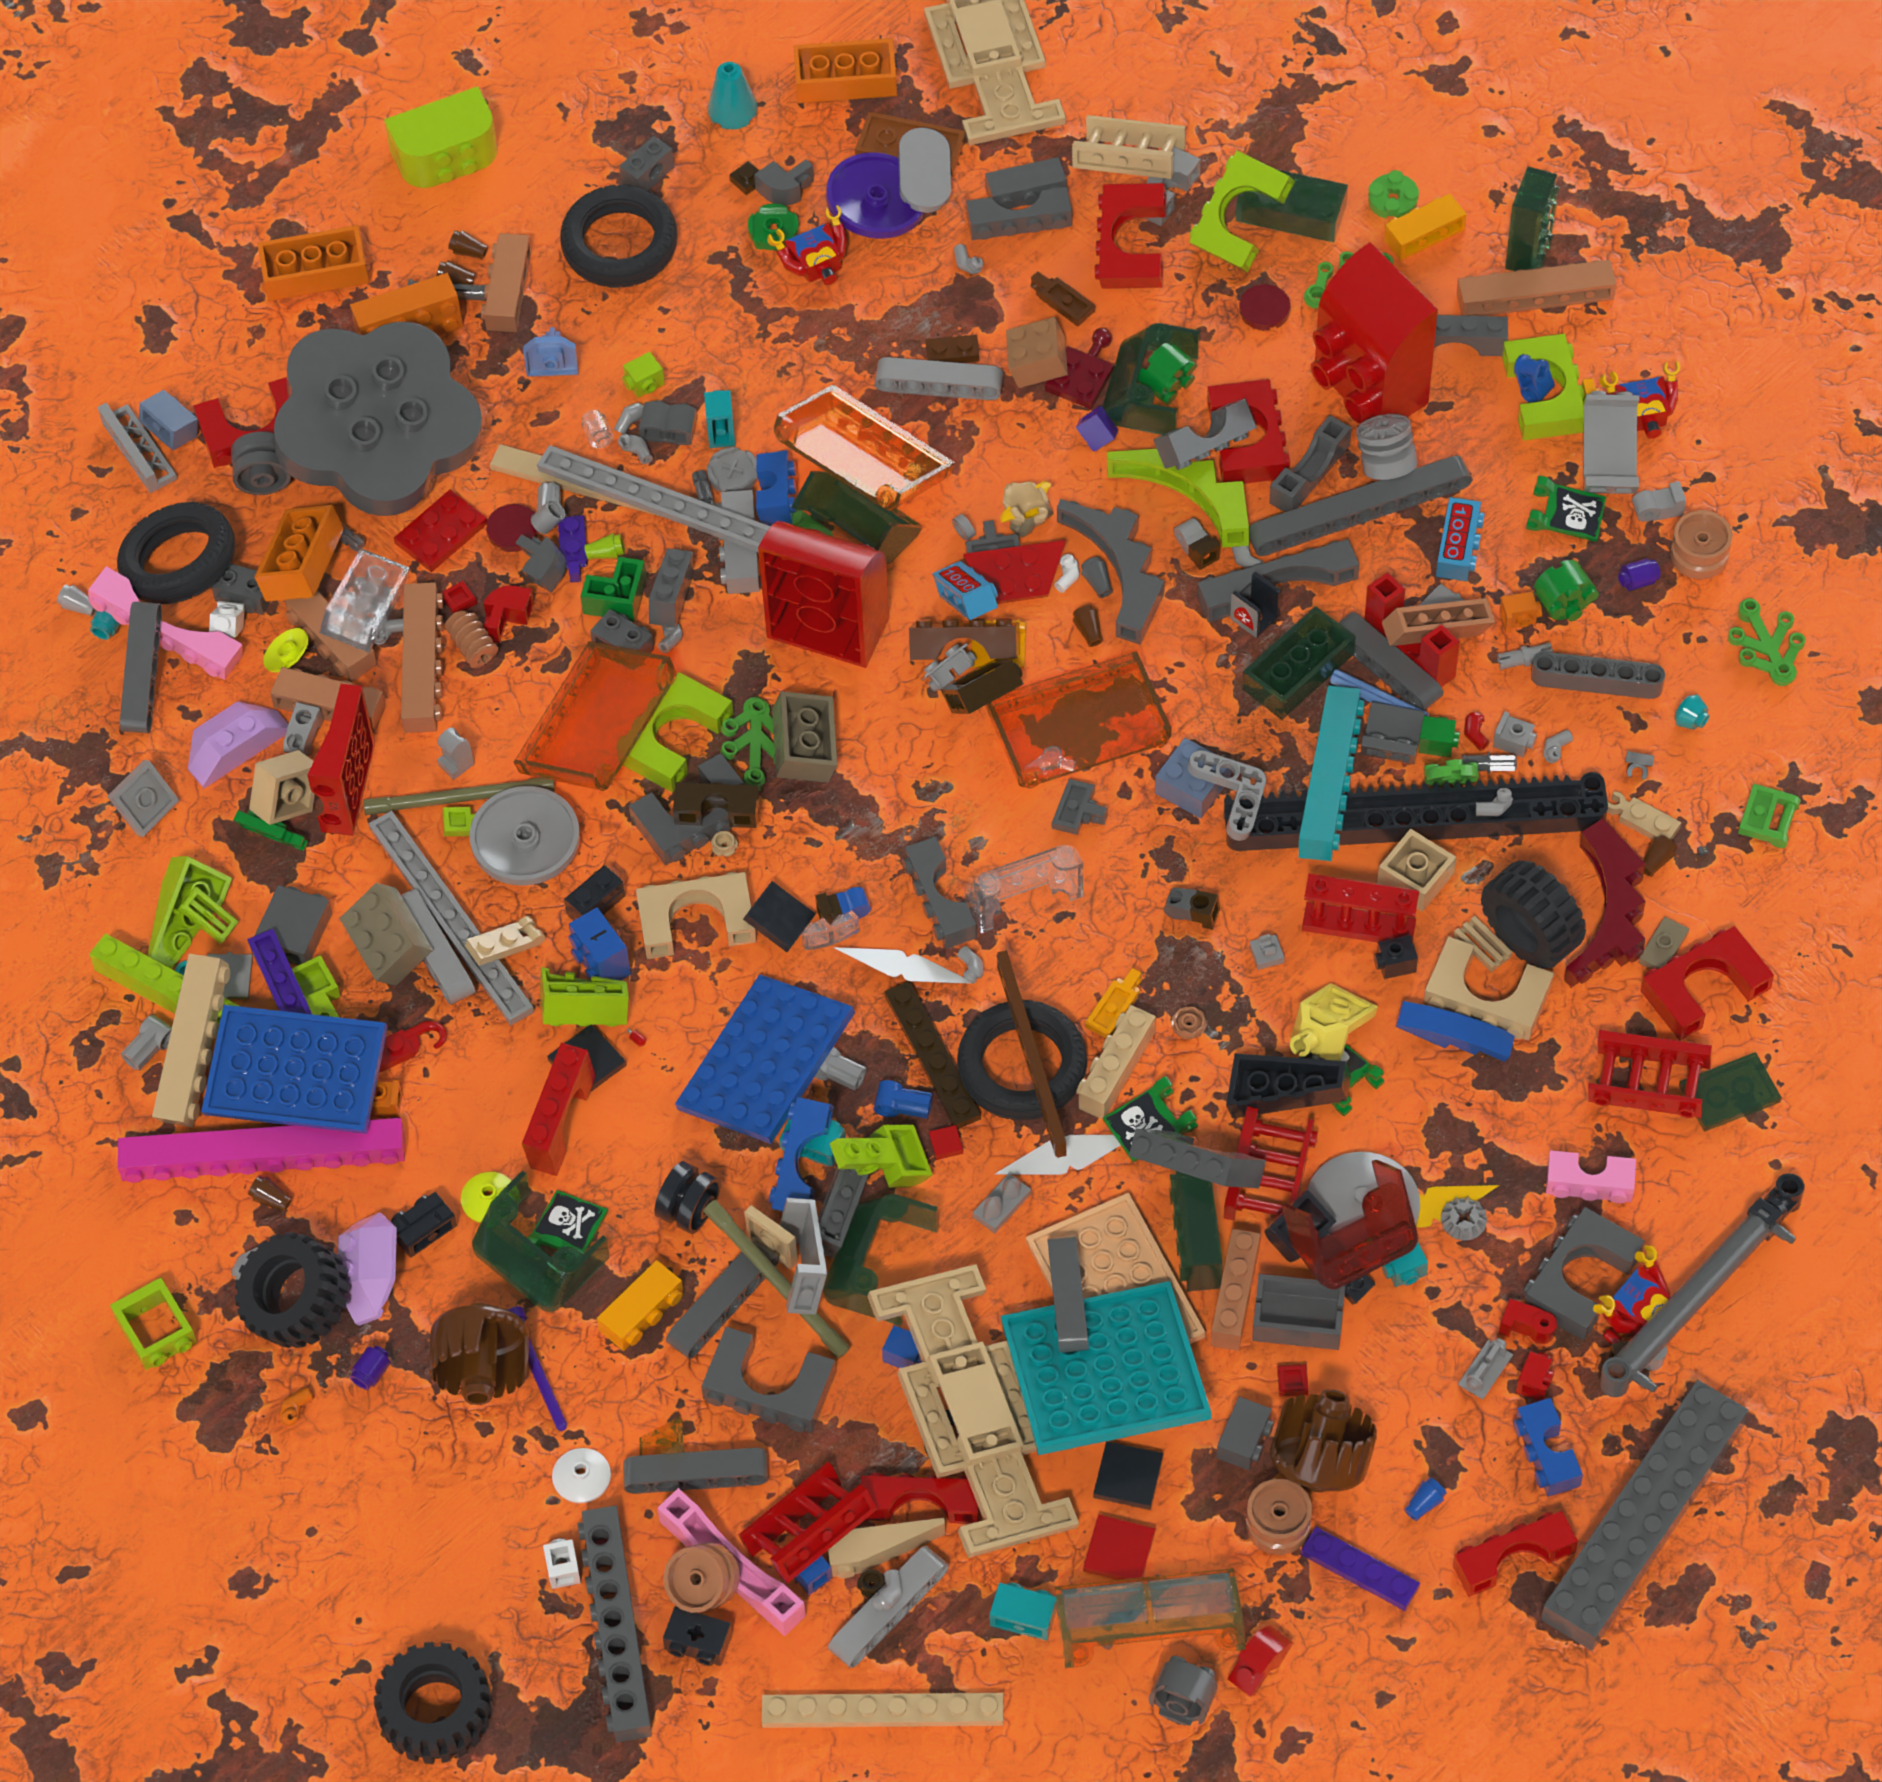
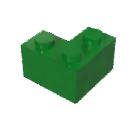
M618 557L613 578L586 574L580 596L583 614L603 617L611 609L618 614H624L631 622H635L647 580L645 561Z

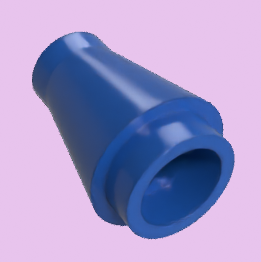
M1431 1477L1426 1481L1422 1480L1404 1511L1417 1522L1423 1515L1444 1501L1443 1497L1447 1492Z

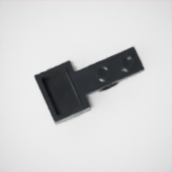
M1307 1189L1264 1230L1265 1235L1288 1262L1292 1263L1306 1253L1314 1262V1270L1323 1280L1346 1283L1344 1296L1354 1305L1375 1283L1328 1232L1337 1221Z

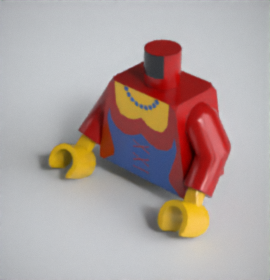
M836 205L838 211L836 217H831L828 207L826 209V217L832 221L831 226L827 222L784 241L785 246L782 243L784 240L782 230H776L779 241H774L771 234L768 235V243L777 247L776 253L786 270L798 276H804L808 282L821 278L824 285H831L837 280L835 272L842 268L840 260L845 257L847 247L843 223L839 221L841 209L838 205Z
M1668 361L1664 364L1663 372L1667 375V380L1662 376L1616 385L1618 375L1613 371L1610 372L1611 384L1606 381L1605 375H1602L1599 379L1600 385L1607 388L1606 395H1617L1619 392H1631L1633 395H1639L1637 431L1644 430L1646 437L1649 439H1654L1661 435L1660 427L1667 424L1668 416L1673 414L1678 401V380H1675V375L1680 371L1678 361L1675 362V372L1668 370Z
M1644 1245L1646 1257L1643 1252L1637 1251L1635 1253V1259L1645 1264L1643 1267L1639 1265L1613 1298L1609 1295L1599 1296L1603 1305L1596 1304L1593 1307L1594 1312L1602 1314L1617 1333L1636 1335L1671 1297L1657 1261H1655L1657 1251L1653 1246Z

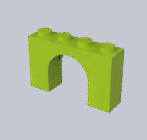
M1236 151L1235 155L1230 156L1226 163V172L1223 178L1218 179L1213 190L1215 193L1211 201H1207L1202 209L1203 216L1200 222L1193 226L1189 242L1196 248L1248 273L1259 249L1253 244L1229 233L1225 224V211L1228 204L1237 195L1248 191L1259 192L1284 204L1295 181L1290 176Z
M1565 334L1505 341L1503 343L1502 360L1507 378L1517 377L1514 372L1516 360L1520 355L1526 354L1533 360L1547 361L1552 378L1563 389L1560 395L1551 400L1519 404L1517 420L1522 440L1584 433V389L1582 385H1578V366L1572 363L1573 347L1571 343H1567Z
M678 672L673 680L669 679L661 695L651 701L645 715L636 720L630 734L620 740L617 746L619 764L673 793L676 782H682L688 774L687 761L684 757L659 744L655 739L656 733L664 724L672 720L688 719L719 734L723 721L734 716L732 700Z

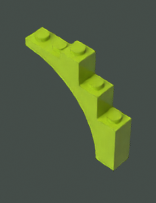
M1157 449L1107 452L1108 478H1133L1167 486L1188 497L1208 515L1218 531L1222 548L1249 546V524L1243 481L1216 483L1214 460L1193 461L1191 465L1177 470L1175 466L1164 468Z

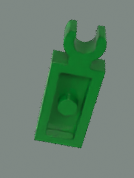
M237 810L233 819L241 828L284 845H290L298 850L304 851L308 844V841L304 840L303 836L287 831L285 824L277 822L269 825L251 810H248L247 814Z

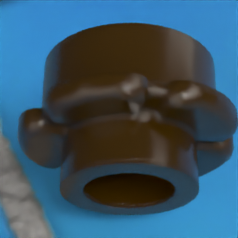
M874 1569L863 1572L857 1581L858 1589L867 1598H872L886 1584L884 1575ZM873 1582L875 1585L871 1587L869 1583Z

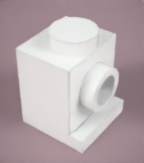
M218 601L217 608L210 613L209 632L220 631L229 637L235 638L244 629L245 604Z
M556 1539L549 1544L543 1545L551 1588L555 1589L581 1583L572 1539Z

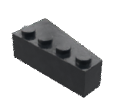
M1235 1053L1226 1106L1233 1119L1245 1117L1247 1107L1257 1108L1259 1115L1344 1102L1348 1098L1351 1073L1346 1061Z

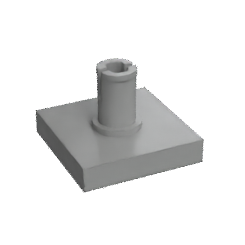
M143 760L107 796L135 834L140 837H144L180 801L148 760Z

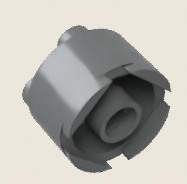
M1171 1656L1170 1660L1161 1666L1148 1698L1149 1703L1152 1707L1155 1703L1160 1708L1159 1714L1174 1723L1191 1726L1192 1721H1199L1198 1725L1205 1721L1218 1690V1685L1214 1680L1216 1674L1208 1667H1198L1187 1663L1182 1657Z

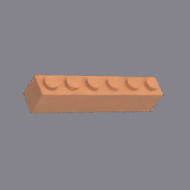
M1595 260L1588 263H1571L1564 266L1542 267L1539 269L1459 278L1456 295L1461 316H1489L1614 300L1617 284L1611 260Z
M436 583L404 584L401 720L404 733L437 732V721L442 719L441 705H437V698H442L441 682H437V678L442 676V661L438 660V653L443 652L442 637H438V631H443L442 615H439V609H443V593H438Z

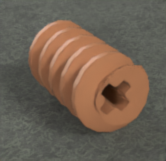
M466 611L455 612L446 621V631L450 634L451 639L455 641V645L460 649L466 662L470 664V668H480L495 657L498 647L493 644V639L488 636V631L483 628V624L478 621V616L475 613L468 614Z

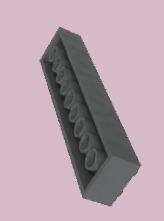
M1700 1380L1696 1381L1545 1603L1541 1617L1543 1622L1587 1649L1594 1650L1745 1425L1749 1409Z

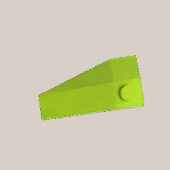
M189 856L171 857L161 885L147 956L169 968H173L191 945V940L201 930L198 925L179 911L178 907L195 887H198L221 906L232 878ZM196 897L194 898V900L198 904H200L204 909L208 910L211 914L213 913V911L210 908H208L204 903H202L199 899H197ZM189 905V907H190L193 911H195L198 915H200L204 920L207 921V919H205L201 914H199L196 910H194V909Z

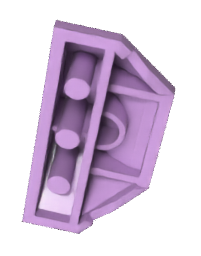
M237 701L193 730L188 771L203 788H206L285 736L288 723L277 710Z
M382 1213L359 1220L338 1236V1255L343 1261L342 1266L346 1268L348 1278L345 1279V1282L349 1283V1293H345L346 1307L355 1324L359 1326L381 1318L383 1313L382 1307L387 1301L395 1281L397 1228Z

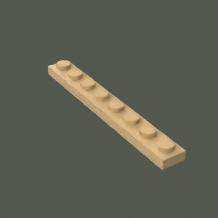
M1003 1693L762 1695V1728L1003 1726Z

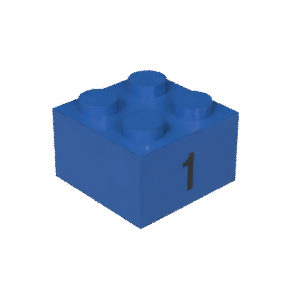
M598 908L569 923L571 935L568 936V939L573 946V949L570 950L571 954L578 964L582 963L585 966V972L589 980H591L592 976L621 981L631 975L627 947Z

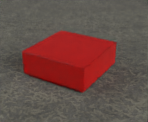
M464 581L440 592L443 593V601L452 614L465 611L477 604L475 596Z
M956 1125L929 1131V1138L936 1160L963 1154V1147Z
M1306 1364L1277 1366L1279 1396L1308 1395Z

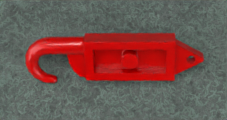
M425 1021L405 1031L400 1030L387 1036L379 1073L415 1057L420 1049L418 1036L429 1031H436L440 1036L438 1042L433 1047L438 1049L443 1046L447 1039V1032L444 1026L437 1021Z

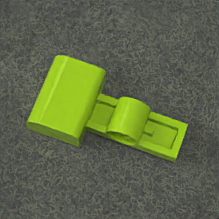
M321 955L292 968L312 1015L339 1017L331 1001L341 997L339 988Z
M883 1125L872 1133L870 1138H836L830 1143L839 1169H855L857 1175H867L882 1169L889 1188L916 1186L933 1175L914 1125Z

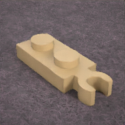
M1614 791L1612 800L1618 804L1613 805L1608 802L1607 813L1612 815L1619 814V822L1651 840L1657 839L1659 835L1666 836L1672 840L1681 827L1680 821L1635 797L1628 802L1623 794Z

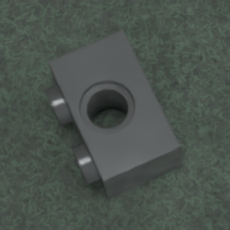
M653 136L619 165L621 184L637 186L644 190L652 188L674 168L672 148Z

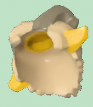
M1030 481L1021 484L1011 482L1010 485L1007 484L1003 493L1002 504L1005 510L1000 516L1001 522L1010 521L1009 528L1015 534H1018L1019 537H1025L1033 531L1034 527L1042 525L1046 518L1049 519L1054 514L1046 496L1051 484L1046 481L1038 485Z

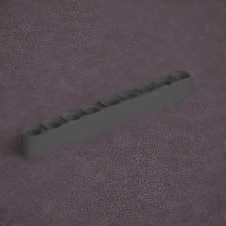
M1452 456L1416 468L1407 475L1394 479L1380 480L1255 522L1249 526V540L1258 556H1267L1463 490L1472 483L1473 479L1463 459L1460 456Z

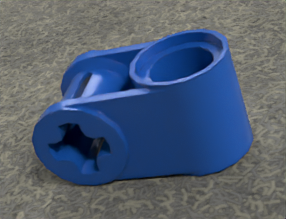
M1526 354L1518 357L1514 366V372L1518 379L1522 397L1529 403L1542 401L1555 386L1550 373L1549 363L1545 360H1533Z

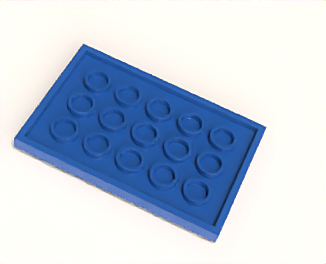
M759 974L675 1103L677 1110L772 1144L788 1119L791 1103H796L797 1097H802L855 1014L853 1006Z
M223 1005L201 1112L207 1116L367 1134L388 1025L384 1022Z

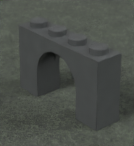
M722 753L698 765L701 783L711 784L720 782L731 785L744 783ZM652 792L629 805L631 821L665 866L671 862L681 860L685 854L695 848L705 846L709 840L713 839L716 833L720 831L729 832L732 828L729 827L728 812L722 808H713L703 818L702 826L675 825L674 818L666 812Z
M1135 1129L1129 1153L1130 1157L1222 1186L1260 1187L1266 1163L1265 1160L1243 1153L1222 1152L1193 1145L1194 1138L1172 1131Z
M1584 1207L1580 1215H1573L1567 1226L1568 1233L1565 1237L1559 1236L1552 1249L1554 1251L1550 1259L1544 1258L1538 1269L1539 1276L1536 1280L1530 1279L1523 1291V1294L1526 1295L1525 1304L1553 1314L1557 1320V1326L1584 1341L1599 1320L1600 1314L1595 1313L1593 1310L1594 1305L1597 1303L1582 1296L1567 1285L1562 1275L1563 1268L1574 1259L1593 1257L1628 1275L1637 1262L1635 1253L1637 1251L1643 1252L1645 1240Z
M725 1327L701 1386L703 1399L713 1406L720 1407L724 1405L731 1407L742 1415H749L750 1413L761 1417L762 1420L768 1423L775 1424L779 1422L788 1425L789 1428L797 1432L808 1431L813 1433L836 1374L835 1360L807 1352L798 1377L789 1389L774 1395L760 1394L749 1388L743 1380L744 1372L754 1350L753 1335Z

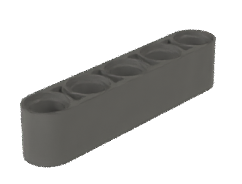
M132 602L120 713V729L122 732L150 733L162 620V607L160 603Z
M1350 612L1331 628V634L1338 644L1407 703L1425 711L1443 696V690L1435 679L1396 646H1389L1388 640L1357 613Z
M1540 652L1533 658L1531 680L1534 684L1541 687L1655 699L1662 694L1665 671L1656 664Z
M1076 1236L1047 1239L1059 1353L1089 1350Z
M753 1240L752 1242L776 1267L779 1256L757 1240ZM741 1252L671 1328L666 1337V1342L688 1359L693 1358L766 1279L765 1276Z
M742 1448L628 1457L623 1461L624 1490L632 1494L670 1492L676 1491L678 1488L681 1491L761 1485L768 1481L767 1452L761 1448Z

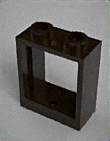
M993 660L940 690L952 713L970 714L1023 685L1024 683L1021 679L1023 674L1019 665L1016 662L1013 663V660Z

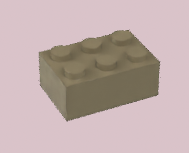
M780 691L772 708L776 777L829 783L837 767L833 697Z
M375 883L339 918L374 979L378 982L397 986L433 951L397 888Z

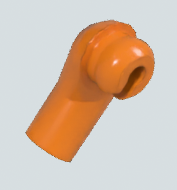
M307 1387L283 1400L279 1414L283 1424L288 1426L295 1424L298 1420L300 1407L313 1400Z

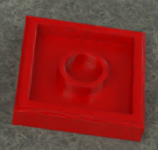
M1098 1514L1083 1572L1141 1586L1156 1528Z

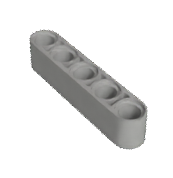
M884 357L878 360L874 385L883 392L996 400L1001 395L1004 373L1000 368L991 365Z
M414 888L402 894L401 897L433 949L423 962L449 1005L476 993L470 977L418 891Z
M923 1546L898 1570L902 1590L901 1599L891 1609L877 1611L873 1607L872 1597L832 1638L828 1649L848 1667L854 1668L941 1580L947 1572L949 1564L929 1547ZM886 1584L874 1596L879 1595L886 1588Z

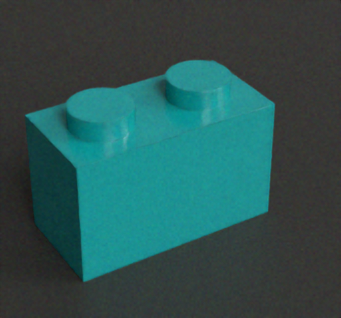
M730 390L704 392L709 448L735 446Z
M999 1583L990 1612V1626L1048 1641L1057 1611V1597L1045 1590L1031 1591L1024 1589L1023 1586L1017 1583Z

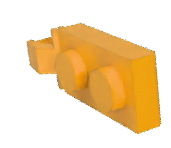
M1132 968L1124 980L1120 978L1117 981L1114 980L1086 1020L1085 1028L1104 1038H1107L1109 1034L1113 1035L1117 1029L1115 1025L1120 1014H1126L1130 1005L1133 1006L1138 999L1141 989L1137 987L1142 981V973Z

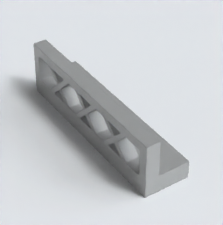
M107 403L97 407L101 423L149 493L177 480V475L128 404L113 412ZM127 415L130 418L128 426L121 425L118 419ZM130 433L142 436L140 444L132 441ZM142 451L154 453L152 461H146ZM154 469L165 470L167 475L157 480Z

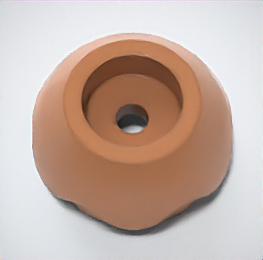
M1183 1007L1172 1016L1173 1031L1183 1039L1191 1040L1198 1038L1206 1029L1205 1015L1195 1007Z

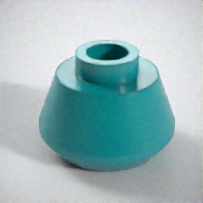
M1698 694L1687 696L1678 707L1674 716L1677 726L1695 730L1698 727L1703 728L1710 717L1708 714L1709 709Z

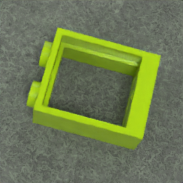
M161 1277L110 1304L115 1320L145 1370L162 1365L168 1358L177 1353L188 1351L193 1344L197 1343L191 1326ZM166 1302L181 1329L144 1349L128 1321Z

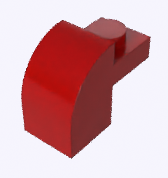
M504 586L492 591L484 601L486 614L484 629L488 631V636L493 639L494 643H500L506 622L522 625L528 624L534 606L532 589Z
M1271 1625L1261 1629L1238 1655L1240 1659L1227 1680L1250 1697L1254 1696L1269 1672L1280 1666L1294 1643Z

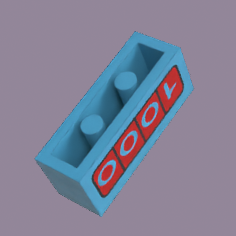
M1449 497L1437 561L1436 577L1468 582L1469 571L1475 572L1477 556H1472L1473 550H1479L1481 535L1476 533L1477 528H1483L1485 513L1480 512L1481 502Z
M956 562L932 573L939 597L968 620L998 608L995 599L998 597L993 583L987 582L982 575H978L972 567H968L963 562Z

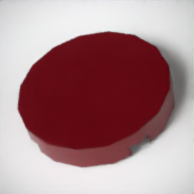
M1268 284L1256 285L1249 288L1242 295L1239 311L1245 324L1253 329L1266 331L1275 326L1278 328L1288 320L1291 311L1290 299L1285 291L1277 286Z
M507 504L497 508L490 514L486 524L487 536L491 544L500 547L501 550L506 552L521 551L522 549L516 544L521 535L529 539L537 538L539 532L531 523V516L534 512L520 504Z

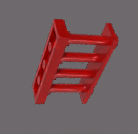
M1309 873L1304 900L1314 901V903L1306 902L1302 931L1376 943L1410 935L1413 942L1416 919L1408 918L1407 916L1415 917L1419 891ZM1325 903H1327V904H1333V905H1340L1341 907L1331 906V905H1325ZM1352 908L1365 909V910H1369V911L1357 910V909H1352ZM1380 912L1396 914V916H1395V915H1389V914H1382V913H1380Z
M1599 1030L1598 1053L1605 1056L1599 1084L1589 1083L1588 1102H1593L1600 1106L1614 1105L1677 1114L1684 1118H1702V1099L1695 1098L1700 1069H1711L1712 1045ZM1618 1056L1633 1059L1627 1088L1610 1086L1615 1059ZM1646 1060L1661 1063L1656 1092L1639 1090L1643 1064ZM1674 1064L1689 1067L1684 1096L1667 1094L1671 1069Z
M1247 1107L1236 1153H1243L1267 1162L1297 1167L1295 1181L1262 1175L1260 1183L1262 1187L1292 1192L1290 1205L1299 1196L1310 1147L1315 1148L1318 1131L1313 1130V1119H1308L1306 1132L1264 1124L1262 1120H1258V1109ZM1261 1134L1303 1143L1301 1155L1295 1156L1257 1148V1145L1253 1144L1254 1136L1259 1137ZM1228 1187L1223 1219L1235 1221L1237 1210L1242 1211L1243 1209L1279 1216L1288 1206L1246 1198L1245 1194H1241L1242 1187Z
M827 1462L738 1535L751 1557H754L762 1549L772 1555L770 1559L780 1578L788 1584L873 1514L877 1508L868 1490L861 1484L850 1493L840 1487L842 1484L831 1463ZM831 1494L839 1502L826 1511L818 1503ZM808 1512L817 1520L804 1530L795 1522ZM784 1531H787L795 1538L781 1548L773 1540Z

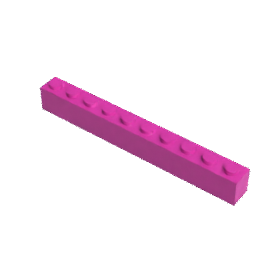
M401 1118L369 1120L367 1134L293 1125L118 1138V1171L122 1181L132 1183L145 1179L164 1181L173 1177L192 1179L201 1175L220 1177L229 1173L248 1175L257 1171L276 1173L286 1169L310 1170L314 1167L338 1168L342 1165L366 1166L370 1163L395 1164L398 1161H405V1133Z

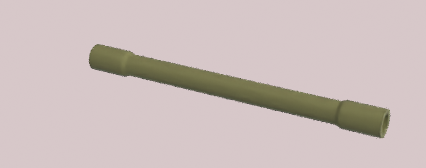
M545 776L485 786L397 797L386 796L363 799L364 812L366 816L388 813L395 810L490 799L499 792L521 786L541 787L555 792L553 776Z
M713 1200L705 1207L703 1212L733 1241L787 1301L791 1283L738 1227L733 1218L718 1201ZM817 1312L816 1314H799L837 1359L843 1357L850 1350L851 1347Z

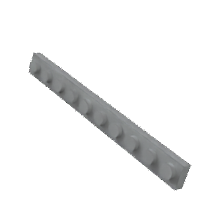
M551 445L548 446L537 464L538 471L756 552H758L761 540L771 527Z
M390 811L368 823L372 834L410 887L418 891L438 926L511 1026L534 1013L533 1006L499 959L479 966L466 949L467 939L480 935V932L395 814Z

